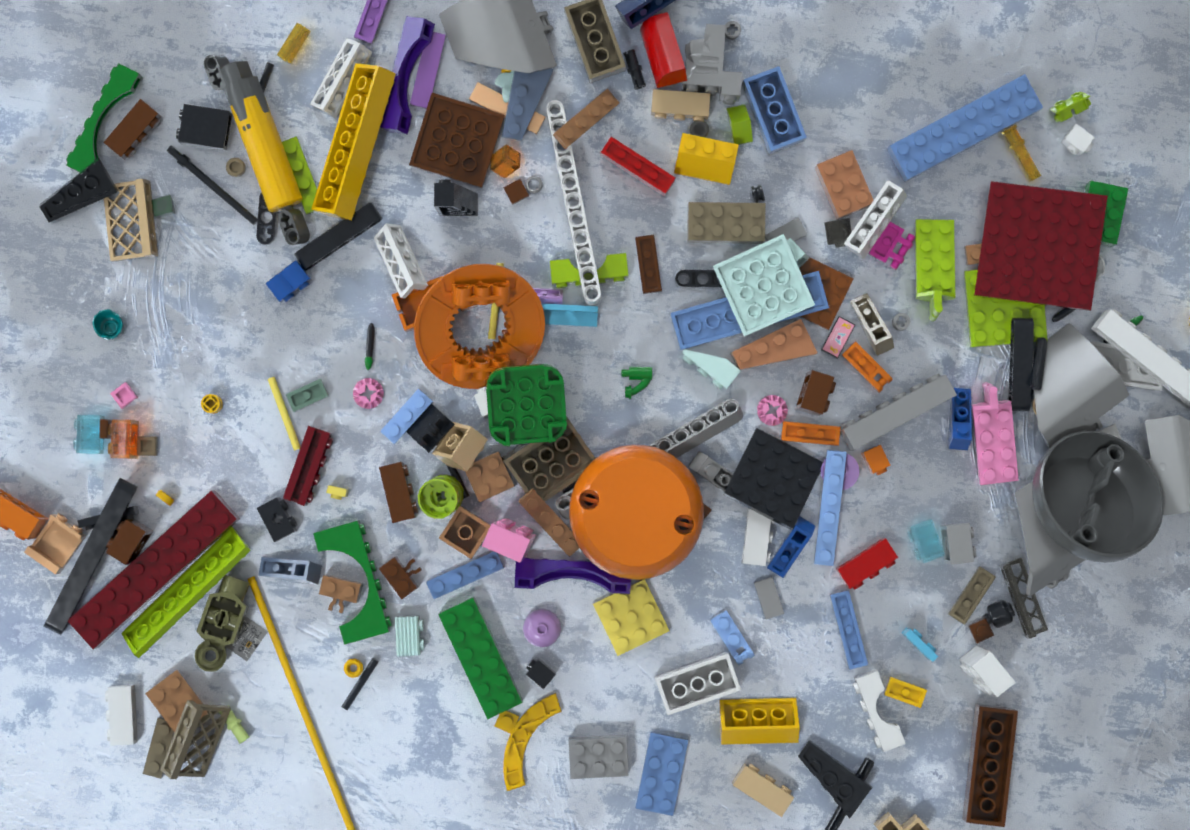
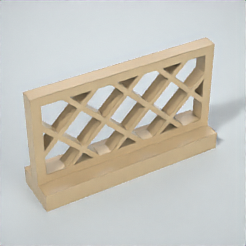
M136 179V181L116 183L115 186L120 193L113 201L109 196L104 198L110 261L158 256L150 181ZM130 186H135L136 193L131 198L125 192ZM122 196L130 200L124 209L117 204ZM132 204L138 208V212L134 217L127 212ZM115 206L122 211L116 220L111 216V211ZM125 214L132 219L126 228L119 223ZM134 223L140 226V231L136 236L129 231ZM117 225L124 230L119 238L113 235V230ZM127 233L134 238L128 247L121 242ZM136 242L142 245V253L136 254L131 250ZM118 244L126 249L121 256L115 255V248Z

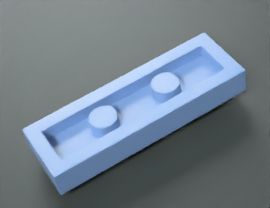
M418 389L380 432L393 444H396L433 401Z

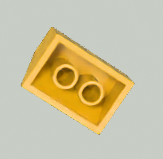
M682 133L674 174L730 185L739 144Z

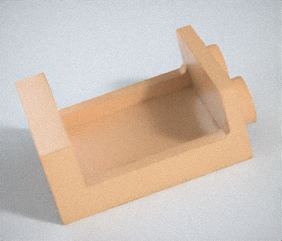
M58 513L57 515L51 514L49 516L50 520L33 544L24 551L25 554L54 574L62 572L86 538V535L82 533L84 531L82 528L75 524L73 526L67 523L68 519Z

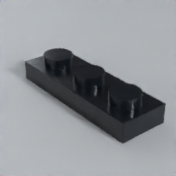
M138 506L128 507L122 517L123 521L134 519V515L139 514ZM100 515L77 520L79 528L93 529Z

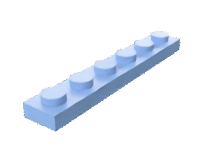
M827 449L814 564L834 566L846 451Z

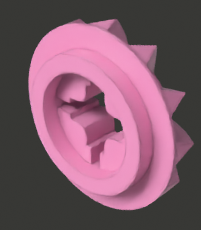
M364 378L357 382L353 389V398L362 408H375L383 400V388L374 379ZM366 385L370 391H376L370 396V402L367 396H360V394L366 392Z
M766 396L757 406L758 417L766 425H778L787 416L788 408L786 402L779 396ZM768 403L772 405V407L780 406L778 410H776L777 418L773 414L765 415V413L769 411Z

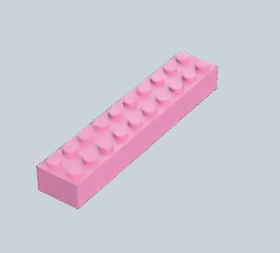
M505 518L491 524L482 547L521 563L528 555L536 534H533V529L524 525L519 528L515 526V521Z

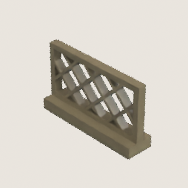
M187 700L161 771L170 779L177 780L178 776L205 777L231 708L225 705L197 704L194 701ZM203 710H206L208 714L201 718ZM223 711L221 716L215 720L214 715ZM211 718L212 723L204 728L202 724ZM200 727L201 731L194 736L196 729ZM215 728L214 734L208 737L207 733ZM204 736L206 740L197 746L196 741ZM193 744L195 748L187 753L189 747ZM209 745L208 751L201 754L200 751ZM198 754L199 757L191 763L189 759ZM187 762L188 766L181 770L183 763ZM202 762L200 771H195L194 767Z

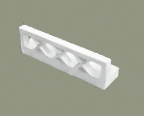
M346 38L310 105L336 118L343 106L355 63L366 64L372 51L361 43ZM352 45L353 47L351 51L347 53L349 47ZM343 63L341 69L338 70L339 65ZM324 96V99H323L321 105L318 104L319 101L321 100V98Z
M386 223L375 235L374 240L400 298H406L413 289L424 290L428 284L401 225ZM384 235L386 236L385 245L382 241ZM390 249H391L392 252H393L392 260H391L390 257H389V255H390ZM397 264L400 267L399 275L396 272ZM404 279L408 285L405 289L403 288Z

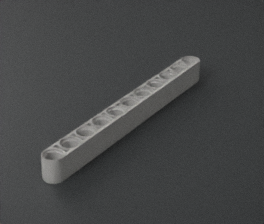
M726 400L648 446L662 450L669 448L666 452L677 458L741 421L743 412L737 400ZM573 489L560 496L555 503L559 513L565 519H570L569 505ZM592 494L586 495V497L595 499ZM584 501L585 504L589 506L594 504L591 502Z

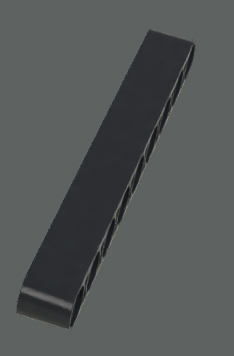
M119 478L43 627L62 635L68 620L75 611L107 548V543L113 537L138 486Z

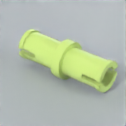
M230 710L226 720L227 729L232 731L238 743L241 744L250 736L240 724L241 720L237 719L232 710Z

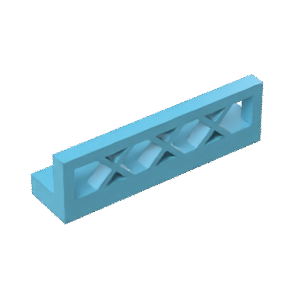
M542 304L545 325L597 327L598 306Z

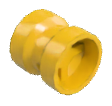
M208 394L202 398L201 407L205 412L215 414L223 408V400L217 395Z

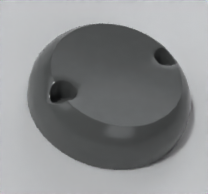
M1080 431L1069 434L1058 440L1045 452L1035 469L1032 495L1038 519L1048 535L1069 553L1094 562L1121 561L1144 549L1158 533L1164 510L1160 484L1145 458L1120 438L1097 431Z

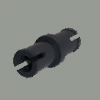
M632 49L624 52L623 55L628 66L627 72L631 75L634 89L638 90L642 89V86L646 87L641 72L642 66L638 63L635 50Z

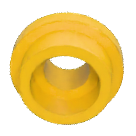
M349 659L344 664V672L348 677L356 678L363 672V664L358 659ZM352 664L357 666L356 671H351L350 666Z

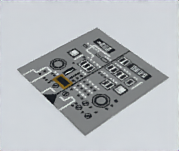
M245 616L236 644L227 645L226 647L245 661H248L268 631Z

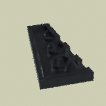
M97 158L40 203L39 207L47 221L52 222L117 193L118 189L100 158Z

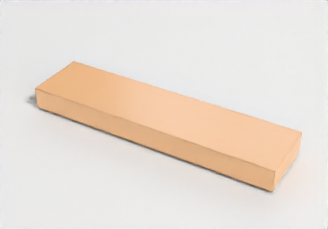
M477 82L469 100L488 110L506 116L508 102L505 103L503 101L502 94ZM534 112L527 130L537 135L546 117Z

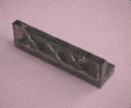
M1020 557L999 565L1025 637L1030 639L1036 637V634L1047 631L1048 628L1036 595L1033 594L1029 598L1026 593L1023 595L1019 590V581L1027 585L1028 574L1022 558ZM1019 563L1021 568L1018 577L1014 576L1011 565ZM1026 599L1032 601L1034 604V608L1031 613H1029L1026 609ZM1033 617L1040 620L1042 628L1034 630L1031 622Z

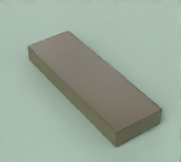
M979 566L948 615L965 625L996 576Z

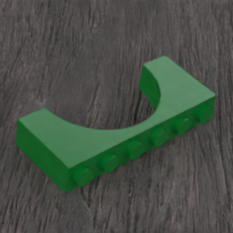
M360 520L313 533L318 552L334 550L348 554L362 566L367 576L369 589L363 609L353 620L339 626L344 645L391 631L390 627H393L390 616H386L385 609L387 608L385 597L381 598L379 590H382L380 579L375 577L374 572L377 571L374 560L371 561L369 553H372L369 542L365 541L366 528L364 523H360Z

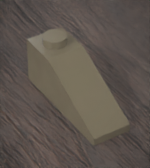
M866 293L851 300V306L875 354L878 356L893 349V337L869 295Z

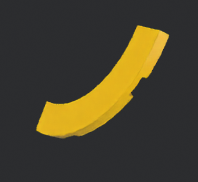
M556 693L541 699L531 706L513 728L507 741L503 761L504 781L507 791L526 785L523 775L525 748L539 725L551 716L562 712Z

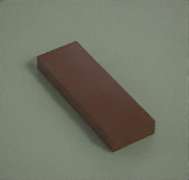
M654 234L635 237L643 294L662 292Z

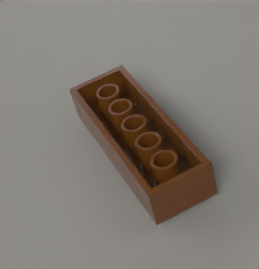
M975 704L962 816L966 823L1005 827L1018 711L1013 708Z

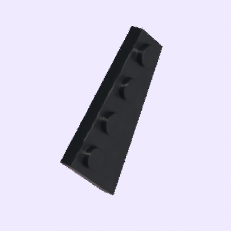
M811 740L808 741L798 755L800 760L820 781L824 789L830 793L834 801L840 805L850 819L873 787Z

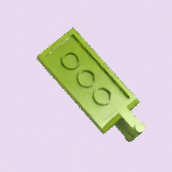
M915 220L916 299L929 302V320L932 322L936 321L943 310L942 301L955 299L954 220Z

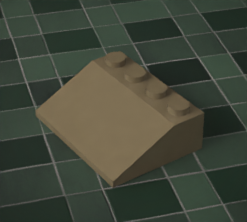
M567 416V428L563 435L555 442L520 444L502 457L504 463L525 493H528L533 488L544 501H547L575 482L584 469L596 459Z

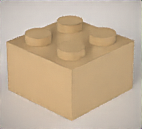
M453 422L455 425L441 439L432 454L449 467L468 471L473 466L477 455L484 449V444L488 439L471 426Z

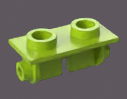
M1076 92L1071 95V98L1056 102L1053 107L1049 108V111L1056 114L1053 116L1056 122H1063L1073 117L1072 109L1076 115L1089 109L1091 102L1088 98L1090 95L1084 92Z

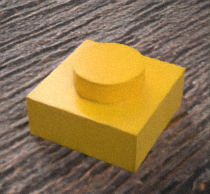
M504 711L499 714L494 727L511 734L519 719V715L510 711Z

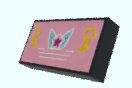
M838 316L821 351L838 359L855 324Z

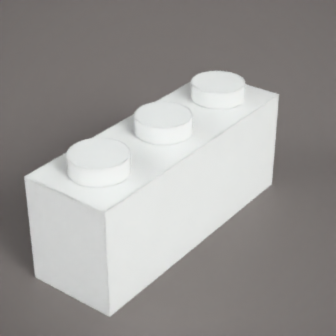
M749 508L747 510L741 563L766 566V562H770L771 551H768V543H772L773 532H770V525L774 524V521Z
M135 685L110 686L108 691L105 692V700L109 706V710L106 711V720L109 722L110 727L107 730V740L110 741V746L134 745L138 742Z

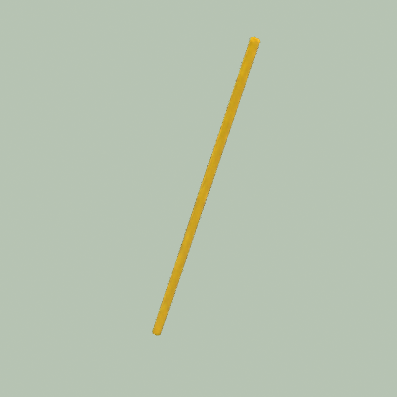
M255 576L250 577L247 580L250 583L249 585L347 830H355Z

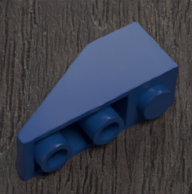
M954 388L957 395L952 397L950 401L948 447L955 450H968L972 441L971 389Z

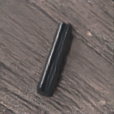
M1046 338L1036 339L1030 383L1032 390H1040L1042 388L1047 349Z

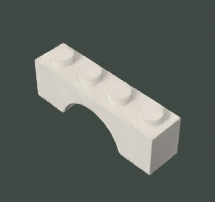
M872 670L854 677L855 683H853L856 694L860 693L862 701H860L863 712L867 711L868 726L870 730L874 729L876 737H874L877 748H881L885 752L906 744L899 725L883 721L877 713L876 702L880 693L885 689L878 671Z

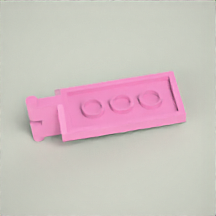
M984 382L982 384L984 402L971 405L979 484L987 485L1019 481L1011 401H998L997 388L988 382Z

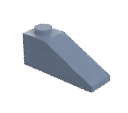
M261 557L258 576L319 585L322 565L311 561Z

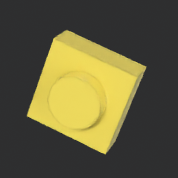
M328 485L326 493L331 494L330 498L342 500V497L348 496L349 490Z

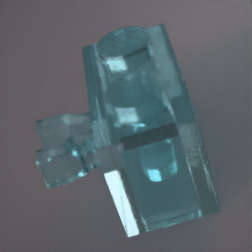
M77 415V419L74 421L77 437L74 438L73 442L76 453H104V439L99 438L100 419H105V416Z

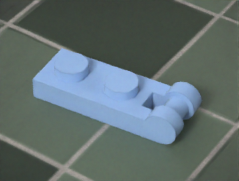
M726 610L710 620L738 666L743 664V661L747 658L751 659L755 656ZM742 646L745 651L738 655L736 649Z

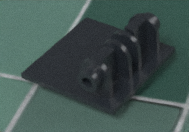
M431 403L406 432L430 453L455 424Z

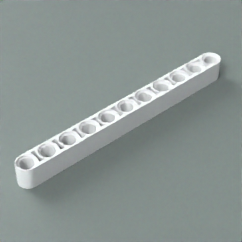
M553 100L547 105V118L583 297L588 305H596L600 302L601 290L572 146L570 145L565 151H560L558 146L561 144L553 136L555 127H562L567 123L563 104L560 101ZM553 108H558L560 113L554 115L550 111ZM568 162L571 164V167L563 169L561 165ZM573 181L575 186L568 188L565 186V183ZM571 199H576L579 201V204L571 206L568 202ZM579 217L583 221L581 224L576 225L572 220ZM578 236H584L586 238V241L584 243H578L576 241V238ZM587 254L590 256V260L583 262L580 260V256ZM585 273H592L594 278L592 280H585L583 276ZM590 291H594L598 296L595 299H589L587 294Z

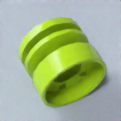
M447 474L438 475L425 482L418 493V504L421 510L427 516L434 519H443L451 515L462 505L464 499V489L461 483L455 477ZM443 491L445 492L444 499L441 498V492Z

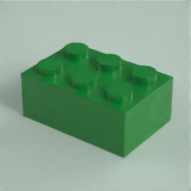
M1089 181L1086 184L1084 193L1108 196L1101 245L1113 247L1118 242L1129 188Z

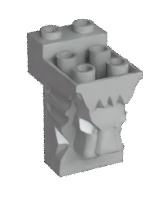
M706 24L704 38L691 40L685 45L687 81L682 82V91L710 93V96H716V93H719V101H723V104L734 105L741 96L742 72L723 71L726 25Z

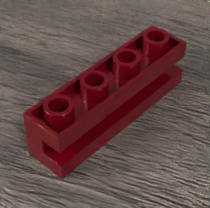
M308 426L283 499L303 506H307L308 503L311 504L315 494L312 492L313 487L318 485L321 477L318 474L320 467H324L327 456H325L326 450L331 448L334 438H331L332 433Z

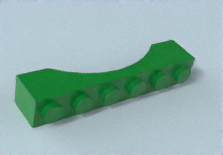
M119 63L116 67L112 68L110 72L111 78L108 84L106 83L103 86L100 100L94 103L93 113L90 118L86 119L82 135H78L73 152L71 151L67 156L66 166L79 173L99 158L97 147L99 130L109 111L118 102L134 94L142 79L139 73Z

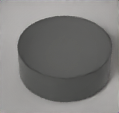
M694 121L691 124V135L700 137L708 135L709 126L705 121Z

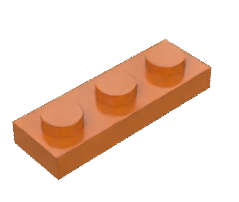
M782 422L781 441L839 446V426Z

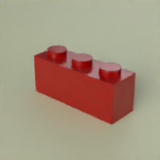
M882 538L837 567L836 571L847 588L855 590L864 584L863 580L866 578L872 579L879 575V570L883 567L888 569L893 566L898 556L887 539Z

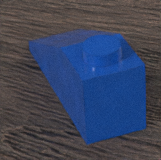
M799 516L794 528L789 530L767 569L784 578L812 537L816 526Z

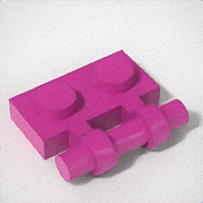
M889 222L868 254L884 264L888 258H891L893 261L890 267L897 270L898 266L904 262V256L908 249L911 250L915 236L909 233L906 239L901 237L904 229ZM899 243L902 246L896 254L893 252V249Z

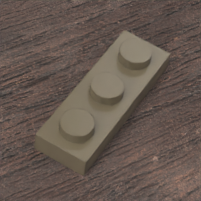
M157 718L142 773L160 779L164 774L161 771V767L174 736V731L164 718Z

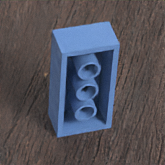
M780 66L743 80L742 86L769 155L806 140L807 136Z

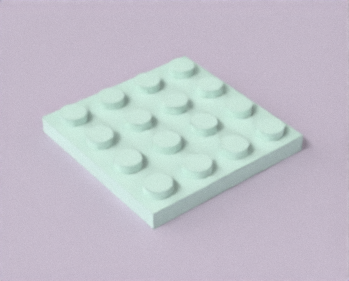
M784 234L713 266L744 337L815 305Z

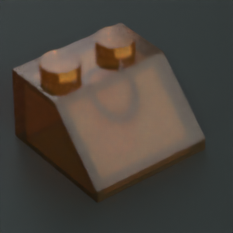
M112 420V424H109L108 428L109 435H111V443L108 444L110 458L138 459L137 436L139 421Z

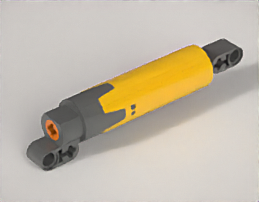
M208 55L204 59V68L213 89L224 90L269 212L281 211L278 215V221L284 238L289 245L307 243L310 239V233L304 216L299 209H293V206L299 204L303 198L258 77L252 75L248 61L229 63L225 55Z

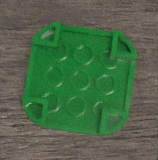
M548 364L509 366L498 368L489 375L486 383L488 422L491 436L497 442L504 446L539 442L551 443L563 435L567 428L565 390L562 374L557 368Z

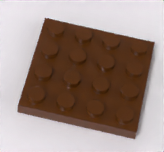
M432 92L409 166L483 188L505 115Z

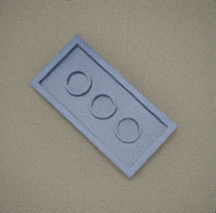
M650 732L635 809L673 816L688 739Z

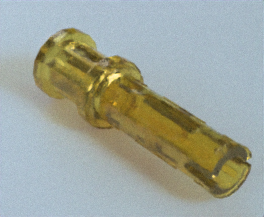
M1014 125L1001 132V134L1006 137L1010 144L1009 148L1015 151L1030 181H1033L1042 175L1024 146L1025 140L1019 135L1016 129L1017 125Z

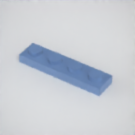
M491 552L427 581L426 584L433 599H436L501 570L504 566L498 553Z
M849 590L830 594L849 670L868 665Z

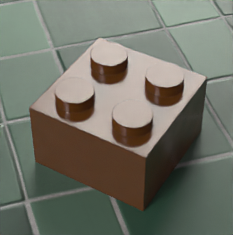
M126 519L125 522L121 521L116 529L118 533L115 538L112 537L107 543L106 547L108 549L105 553L128 565L138 557L152 535L153 530L135 519Z

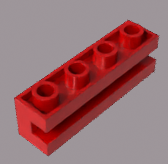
M613 137L609 138L601 151L603 158L664 197L675 182L676 177Z

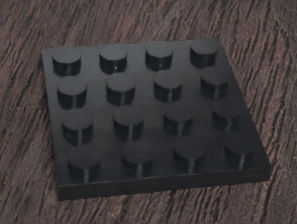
M756 428L723 495L792 530L821 472L823 462Z

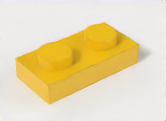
M889 677L884 695L921 708L927 690Z

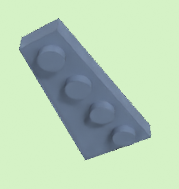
M554 69L533 73L514 71L502 138L522 140Z

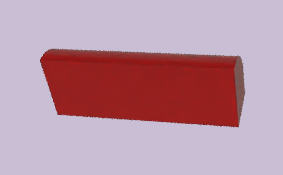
M668 12L651 16L642 23L640 34L657 88L687 81L686 68Z

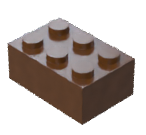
M814 370L807 372L795 409L815 416L827 412L830 405L828 396L831 393L833 394L836 382H833L834 377Z

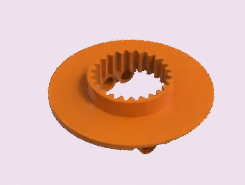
M493 264L463 266L441 277L422 298L414 321L415 344L425 366L440 380L450 385L467 389L485 387L489 375L498 368L530 365L540 349L545 331L544 310L533 287L516 272ZM493 303L500 307L506 320L504 323L506 329L502 330L503 336H498V342L493 341L492 347L486 345L485 350L480 347L478 351H475L474 348H471L469 351L466 346L462 348L460 343L457 344L452 336L451 328L453 325L451 321L455 320L453 314L459 313L458 308L463 309L464 306Z

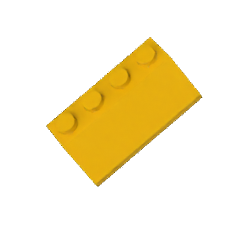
M796 698L728 699L719 701L721 745L799 743L800 727Z

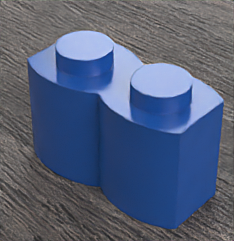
M294 261L265 284L279 302L285 301L287 303L295 297L294 293L297 290L303 291L310 285L309 281L312 279L300 263Z

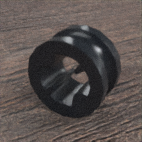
M759 184L756 188L752 186L751 192L755 203H758L759 200L765 201L761 185Z

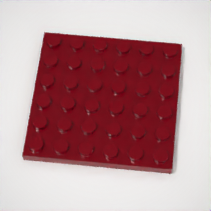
M991 181L974 296L1091 311L1108 196Z

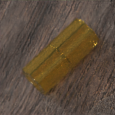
M296 23L277 56L291 64L311 31Z

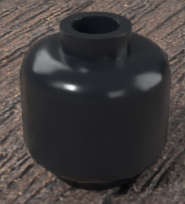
M1004 600L988 605V613L985 614L988 624L993 623L996 628L1011 623L1013 616H1015L1010 602L1006 603Z

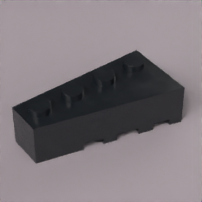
M442 179L439 180V183H434V207L439 216H478V193L451 183V180Z

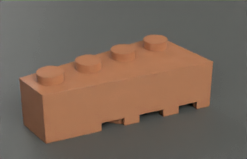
M799 319L730 354L737 368L744 370L812 356L818 353L802 319Z

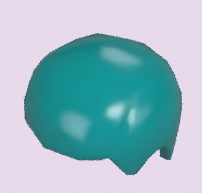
M110 309L99 311L94 316L92 322L95 333L105 340L116 339L122 333L124 326L121 317Z

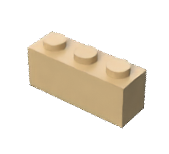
M653 89L651 115H654L656 119H666L667 116L674 117V120L684 121L685 118H693V121L704 122V119L708 120L710 93Z
M744 763L732 781L733 786L782 817L794 799L791 794L792 790L785 785L778 786L775 784L776 780L768 774L764 777L758 773L760 769L750 763L748 766Z

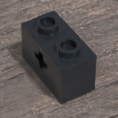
M280 497L257 507L274 542L297 532L295 527L298 526L294 517H290L287 512L289 507L284 499L281 500ZM276 514L278 516L282 515L281 524L280 522H275Z

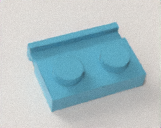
M906 627L902 631V634L928 660L932 662L936 660L938 656L935 652L937 650L929 642L925 644L921 640L923 636L916 629L912 631Z

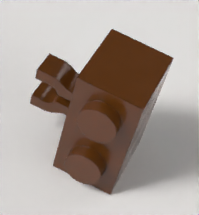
M396 556L381 566L379 570L402 600L419 588L411 575L419 573L422 569L419 567L417 570H411L408 573L407 570L411 568L412 563L416 560L413 558L404 567Z

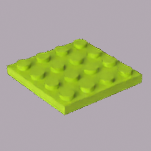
M978 270L964 271L970 347L1010 344L1012 318H1033V342H1036L1037 338H1046V341H1048L1045 305L974 296Z

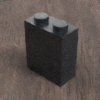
M184 104L183 109H180L179 112L181 125L176 131L178 142L181 145L227 151L232 113L227 110Z

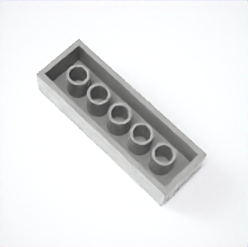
M940 374L934 375L926 379L927 384H917L909 389L910 393H900L892 398L893 402H883L876 406V411L872 412L870 410L859 415L860 420L855 422L853 419L844 423L840 433L849 450L858 449L956 396L957 394L946 375L940 376Z

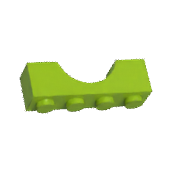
M626 253L606 256L604 264L597 269L599 284H604L606 280L613 279V282H623L625 278H628ZM569 259L550 261L552 285H556V288H565L571 283H575V286H581L578 269L571 264ZM585 273L583 278L585 280H592L594 275L592 273Z

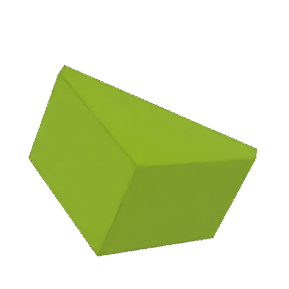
M746 105L726 108L733 143L740 145L753 142L751 120Z

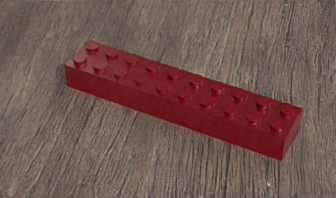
M215 490L210 491L68 620L69 624L93 650L99 648L236 524L240 517Z

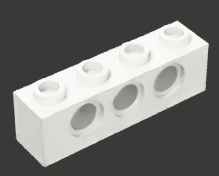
M887 180L844 244L848 250L865 259L907 198L904 189Z

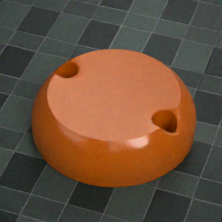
M647 445L621 446L601 454L579 476L570 499V526L578 547L599 569L619 578L633 580L649 579L671 571L681 564L694 549L703 527V497L700 487L690 470L672 454ZM592 494L595 499L586 497V495ZM584 501L591 502L594 504L589 506L586 505ZM687 519L689 523H685L680 520ZM679 526L687 527V529L681 530Z

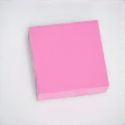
M127 382L110 393L121 409H124L138 398Z

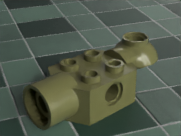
M225 575L218 593L209 594L197 628V633L205 640L195 650L196 664L202 670L208 672L219 670L226 661L225 647L236 644L249 608L244 602L249 582ZM210 650L216 653V658L213 661H209L206 657L207 652Z

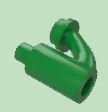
M652 367L621 369V377H629V380H641L634 388H631V385L625 387V398L631 400V396L644 390L652 380Z

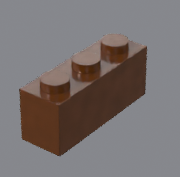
M140 99L103 143L126 160V158L133 156L139 143L142 144L147 139V133L159 125L161 121L159 119L162 116Z
M397 462L379 467L392 523L417 518L416 513H419L417 503L413 502L411 497L414 494L412 483L408 484L407 476H410L408 466L404 465L403 462Z

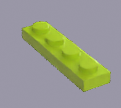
M296 136L283 141L282 144L303 198L301 201L305 213L308 215L316 212L311 210L317 187Z

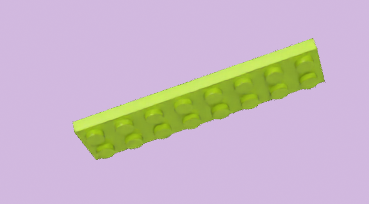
M231 527L121 633L132 653L137 658L146 653L155 642L251 551L235 528Z

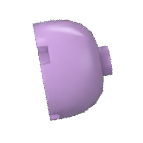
M534 610L528 614L524 621V636L533 646L548 647L555 643L560 636V620L550 610Z

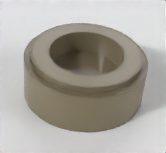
M231 158L226 163V171L230 176L240 177L245 173L246 165L241 159Z

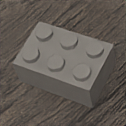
M626 735L569 738L570 779L629 776Z

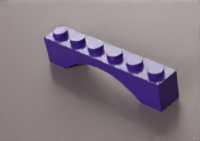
M406 16L392 71L396 73L394 84L391 88L383 121L380 125V128L388 132L408 135L412 119L407 99L409 77L417 58L431 43L435 27L434 23L425 18Z
M524 558L521 563L516 561L515 588L535 589L549 581L574 578L593 582L610 593L630 594L631 579L619 578L608 574L592 562Z

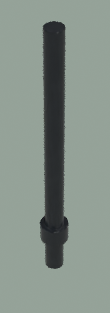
M172 145L167 149V152L177 160L180 166L186 167L252 225L257 223L258 219L190 162L189 157L185 154L182 155Z

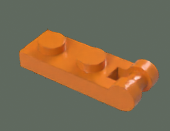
M856 341L842 354L878 393L883 390V386L886 383L889 384L893 380ZM877 374L881 376L878 381L874 379Z

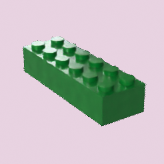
M475 597L438 614L487 720L523 703L521 694Z

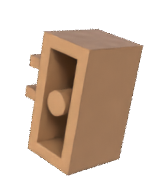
M323 575L319 594L333 598L328 608L330 611H333V606L337 603V599H339V613H343L344 600L353 603L359 602L363 583L331 575Z

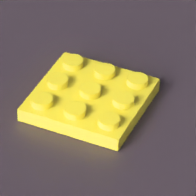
M645 579L631 585L630 594L614 593L593 603L617 656L669 632L668 626Z

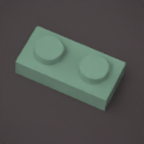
M318 379L286 394V397L293 412H296L329 397L322 380Z

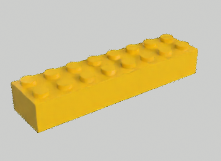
M355 63L311 210L330 217L352 221L396 73L376 65Z

